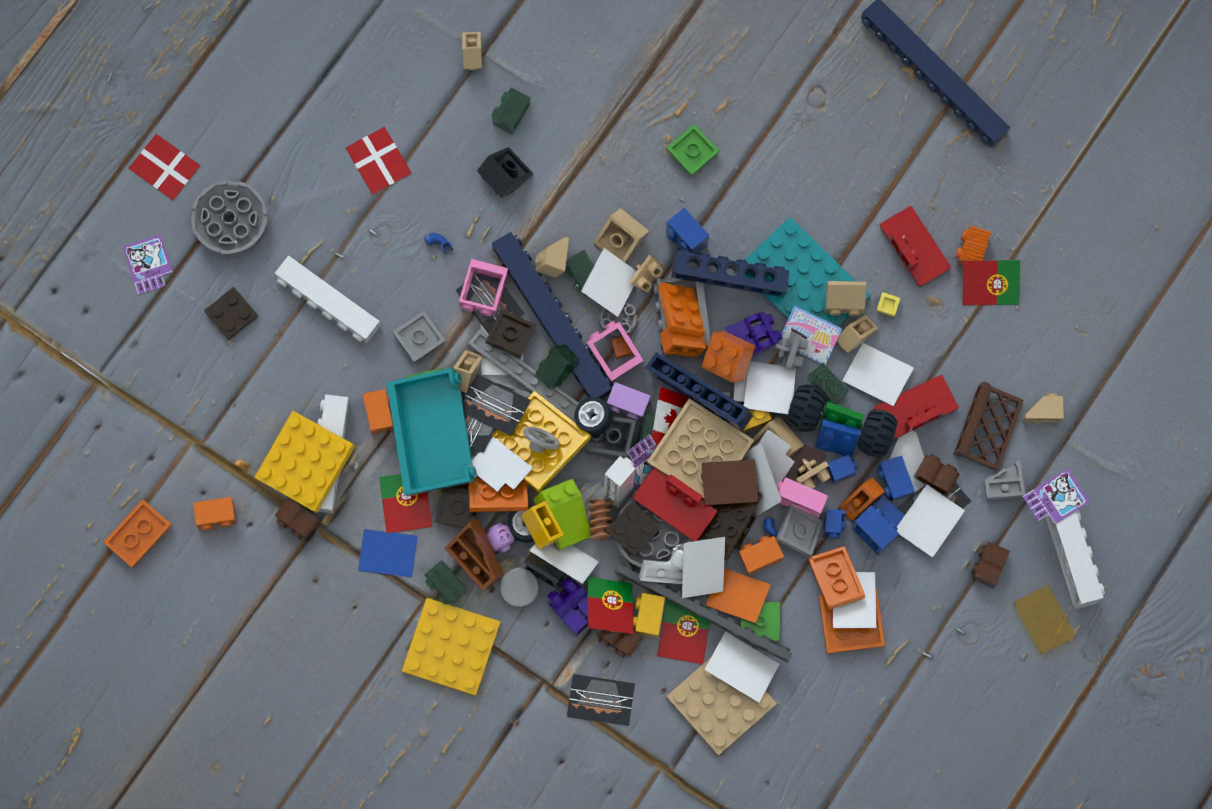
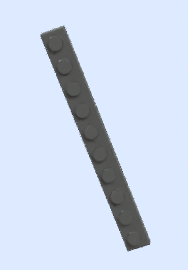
M618 564L615 573L657 596L665 597V600L789 663L792 653L789 652L790 649L782 644L779 646L773 644L772 639L764 635L760 637L754 634L755 631L747 626L744 628L738 626L736 620L727 617V619L721 617L720 612L712 608L708 610L702 607L703 604L695 599L690 601L682 598V592L677 590L673 592L664 583L640 581L639 574L634 572V568L628 564Z

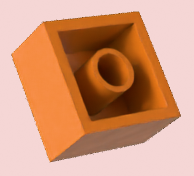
M726 331L713 332L701 368L730 382L744 381L755 345Z

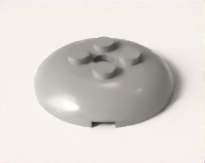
M220 181L208 186L196 198L192 207L191 224L197 239L206 248L220 254H236L251 248L261 238L267 224V210L262 197L251 186L239 181ZM234 216L233 222H226V217Z
M633 499L619 513L620 515L634 502L661 528L658 531L659 534L656 537H652L634 557L616 541L622 555L639 568L642 567L643 560L667 562L671 559L673 548L676 545L691 542V539Z

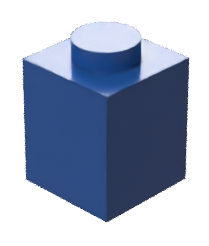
M849 455L827 463L829 465L827 469L833 484L855 476L858 469L855 460L851 459Z

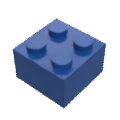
M685 208L667 221L666 237L671 243L675 242L679 246V251L684 249L691 251L693 254H698L708 246L709 234Z
M871 505L854 522L852 529L879 556L896 539L899 533L897 532L898 528L891 521L887 522L883 518V512Z

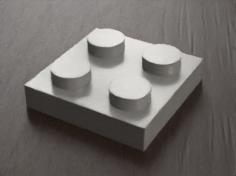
M422 311L393 331L394 336L414 364L446 343V340L425 311Z
M789 505L776 541L810 557L813 554L824 521L793 505Z

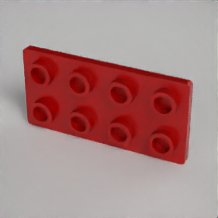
M912 206L880 223V228L919 287L951 269L950 264Z
M939 375L901 393L894 406L882 402L876 405L874 410L888 411L897 419L898 424L894 440L957 410L958 405L943 376Z
M655 467L633 496V500L692 541L699 539L717 513V510L712 506L705 505L701 494L672 474L668 477Z

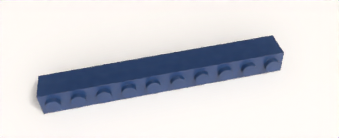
M875 0L862 12V23L867 28H871L875 32V36L880 41H884L888 45L889 50L893 54H897L906 67L913 69L915 76L920 80L923 79L927 83L929 90L933 93L936 92L940 96L941 101L946 106L949 105L954 110V114L959 119H963L972 132H976L980 136L984 144H989L993 147L1008 133L1010 126L882 0Z
M509 232L492 242V249L502 265L508 268V274L587 397L602 399L609 395L613 383L608 376L604 377L601 372L603 368L599 361L593 360L591 356L593 353L587 344L584 346L581 341L583 338L578 329L574 330L571 325L573 322L568 313L564 314L561 310V302L550 293L552 292L548 282H543L541 279L542 273L537 272L536 266L534 267L530 262L532 258L527 250L524 252L521 248L522 242L519 237Z

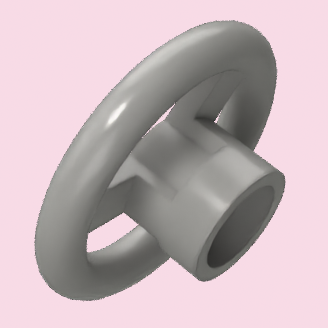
M526 427L524 429L525 437L531 441L529 447L536 452L543 453L545 449L554 450L560 445L555 436L537 427Z

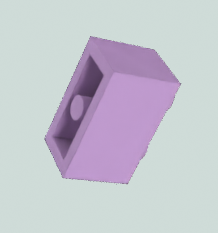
M615 382L607 404L611 408L612 413H623L627 415L628 419H639L642 421L651 396Z

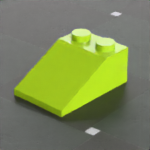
M573 479L545 489L533 499L535 505L544 501L547 502L564 533V536L555 542L559 550L592 536L582 495Z

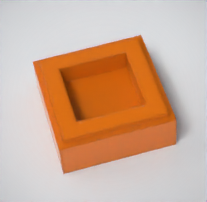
M623 336L611 339L616 359L634 354Z

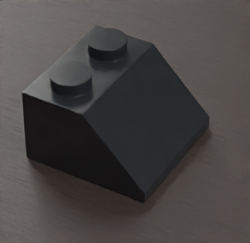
M509 147L489 155L477 170L482 179L501 198L513 193L534 174Z
M532 552L524 561V569L529 570L537 578L556 590L567 575Z

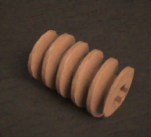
M605 499L589 500V503L592 504L589 506V510L593 511L589 514V517L593 519L589 521V525L593 526L590 529V533L594 534L590 536V540H608L611 535L606 529L610 526L608 521L613 520V517L608 516L609 513L613 512L612 509H608V506L613 505V502Z

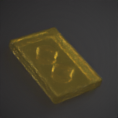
M1048 585L1013 603L1040 654L1076 637Z

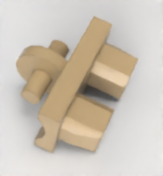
M649 255L643 264L638 263L636 266L638 270L629 281L630 284L643 292H649L654 279L660 277L664 272L663 267L665 265Z
M804 458L801 460L803 466L797 470L800 474L804 471L806 473L798 477L795 482L814 489L816 486L811 480L812 477L817 475L821 483L831 478L827 469L829 465L825 461L812 469L811 467L817 464L816 461L813 459L808 462Z

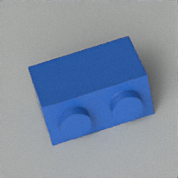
M902 455L881 462L878 465V477L880 480L883 479L885 487H883L884 493L887 498L890 497L891 502L914 494L915 489Z

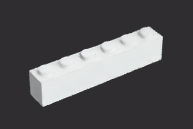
M289 255L275 272L277 283L284 288L286 286L291 288V292L296 297L306 299V303L313 309H320L322 311L321 314L328 320L334 319L338 322L337 326L343 331L349 330L352 332V336L357 341L362 342L363 340L365 343H368L380 328L379 320Z
M325 394V400H321L320 411H323L322 419H318V425L344 438L349 398ZM338 478L318 512L334 513Z
M621 456L608 469L604 477L603 497L613 502V505L617 508L633 492L635 468L633 467L635 464L627 457L623 459Z

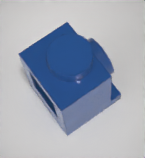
M826 509L824 535H828L830 539H840L841 531L845 529V520L842 518L845 517L846 510Z

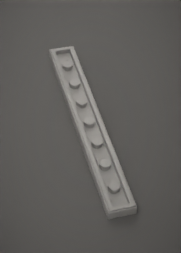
M480 329L468 343L470 348L530 392H537L575 422L574 414L579 404L578 401L519 358L486 344L488 335Z

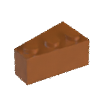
M479 519L469 522L445 547L447 552L482 591L491 588L504 575Z

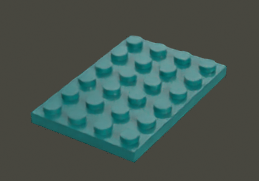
M791 217L745 259L749 264L763 263L766 264V267L774 268V266H781L785 270H789L787 292L784 297L762 294L787 320L794 306L838 327L850 317L849 314L841 313L840 316H830L829 313H825V289L828 281H856ZM745 273V276L748 279L754 278L752 273ZM764 276L766 282H773L770 276ZM867 291L865 301L871 296Z

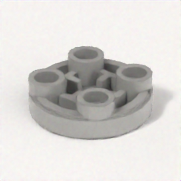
M626 301L618 317L603 307L599 315V323L602 330L605 331V326L615 321V323H621L628 335L632 333L637 324L635 307ZM618 329L608 334L615 338L622 337Z
M523 568L508 571L500 583L502 598L508 605L520 608L530 605L535 601L539 592L537 578L532 572Z

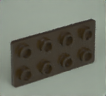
M758 492V502L714 505L713 508L717 510V513L697 541L725 537L724 561H727L734 548L740 549L757 518L754 511L763 497L762 493Z

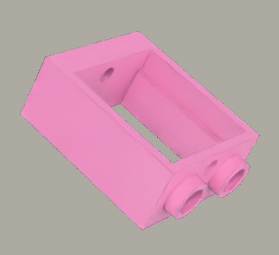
M471 259L459 299V306L468 312L475 310L487 317H491V315L496 316L508 277V268ZM474 272L501 279L493 307L467 301Z
M615 321L606 325V330L602 333L597 331L590 335V340L587 342L611 381L644 361L621 323H615ZM618 329L636 357L611 372L594 343Z
M786 477L783 482L779 481L777 485L782 500L778 504L785 507L793 505L819 518L828 495Z

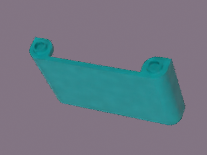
M453 368L386 382L404 495L411 496L474 482L477 477V471L472 463L460 384L462 383L460 373L456 372Z

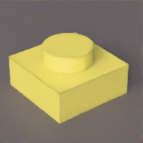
M882 292L876 312L894 317L900 298Z

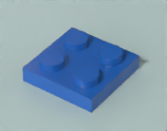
M823 419L815 447L842 456L849 455L852 458L860 429Z

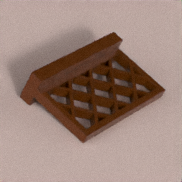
M987 382L978 384L953 454L959 457L963 456L998 471L1024 400L996 389ZM990 393L997 394L1000 402L992 405L989 400ZM1008 400L1017 403L1015 410L1012 412L1008 411L1005 404ZM1001 404L1005 415L997 418L993 407ZM990 409L994 419L985 422L982 416L983 412ZM1007 416L1010 424L1008 428L1003 430L998 419ZM995 421L999 432L991 435L987 424ZM983 426L988 437L979 440L976 431L977 428ZM1001 434L1003 444L996 447L992 437ZM989 439L993 449L984 452L980 442ZM977 444L981 452L980 455L974 456L969 454L972 445ZM994 451L997 457L996 463H990L986 454Z

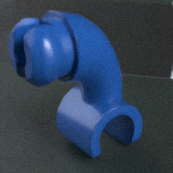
M431 233L425 237V241L429 246L433 243H440L444 254H446L444 250L446 246L451 247V250H453L452 244L438 233Z
M765 518L764 530L768 535L777 538L779 531L775 529L774 519Z

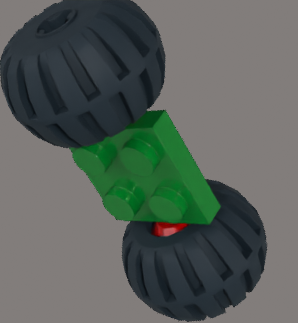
M805 384L800 385L796 389L787 414V422L793 428L803 432L813 431L816 429L821 417L822 421L819 430L823 419L860 429L861 434L858 440V447L863 453L872 457H882L887 454L898 424L897 419L891 413L879 409L872 410L868 413L863 426L864 414L831 402H828L825 410H823L827 397L817 386Z

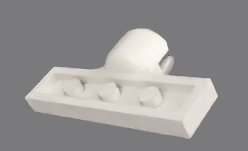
M678 544L673 548L671 559L667 562L643 560L639 574L640 581L682 584L684 544Z

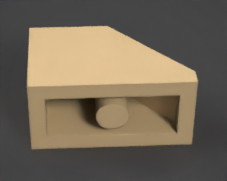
M481 32L462 33L463 69L477 70L482 68Z
M564 237L537 254L535 259L537 272L553 278H557L565 272L569 238Z
M864 315L849 324L841 332L837 342L843 350L849 353L861 345L879 328L867 315Z
M467 350L464 351L453 367L461 375L462 383L460 384L461 392L465 393L471 387L483 359V356Z
M1057 393L1046 394L1025 414L1022 422L1061 423L1064 419L1063 396H1058Z

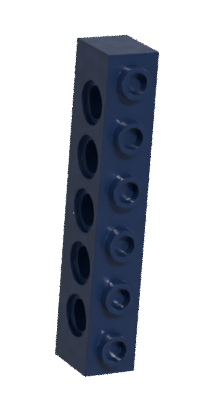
M682 249L675 254L671 278L784 297L787 292L789 270H785L781 266H774V268L766 267V264L763 263L749 264L741 259L732 261L724 256L710 257L707 253L693 254L689 250ZM694 262L698 268L692 269L688 263ZM714 266L716 272H710L707 267ZM732 269L735 272V275H728L726 270ZM745 273H752L754 278L748 279L745 276ZM764 276H770L773 282H766Z
M657 352L645 367L650 375L740 431L744 430L753 417L748 408Z

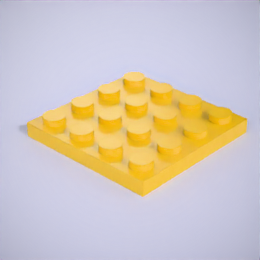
M534 391L528 397L531 402L512 435L510 436L496 430L491 439L493 437L532 467L523 480L540 492L591 439V435L581 430L575 422ZM526 427L543 429L555 436L560 445L554 450L545 449L543 453L536 452L529 447L531 441L525 437L524 429Z
M292 410L254 478L318 513L356 445Z
M426 598L402 672L476 696L501 621Z

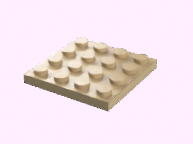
M688 399L647 463L668 477L672 474L701 494L704 500L701 464L706 462L742 460L754 440L693 400Z
M710 657L666 697L719 756L777 703L766 691L760 702H757L707 672L705 668L711 659Z

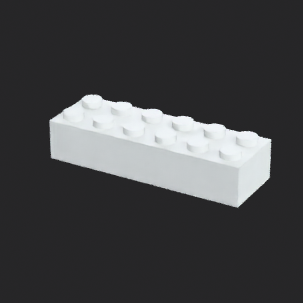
M1079 510L1054 524L1049 515L1045 516L1074 609L1097 604L1104 598L1105 591L1102 583L1099 584L1097 578L1099 576L1098 568L1096 565H1093L1091 560L1093 553L1091 547L1087 546L1085 541L1087 534L1085 529L1081 528Z

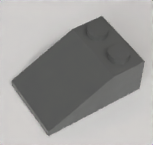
M613 417L610 428L600 435H591V439L580 451L617 460L620 456L623 459L627 457L632 460L627 451L639 443L642 426L637 420Z

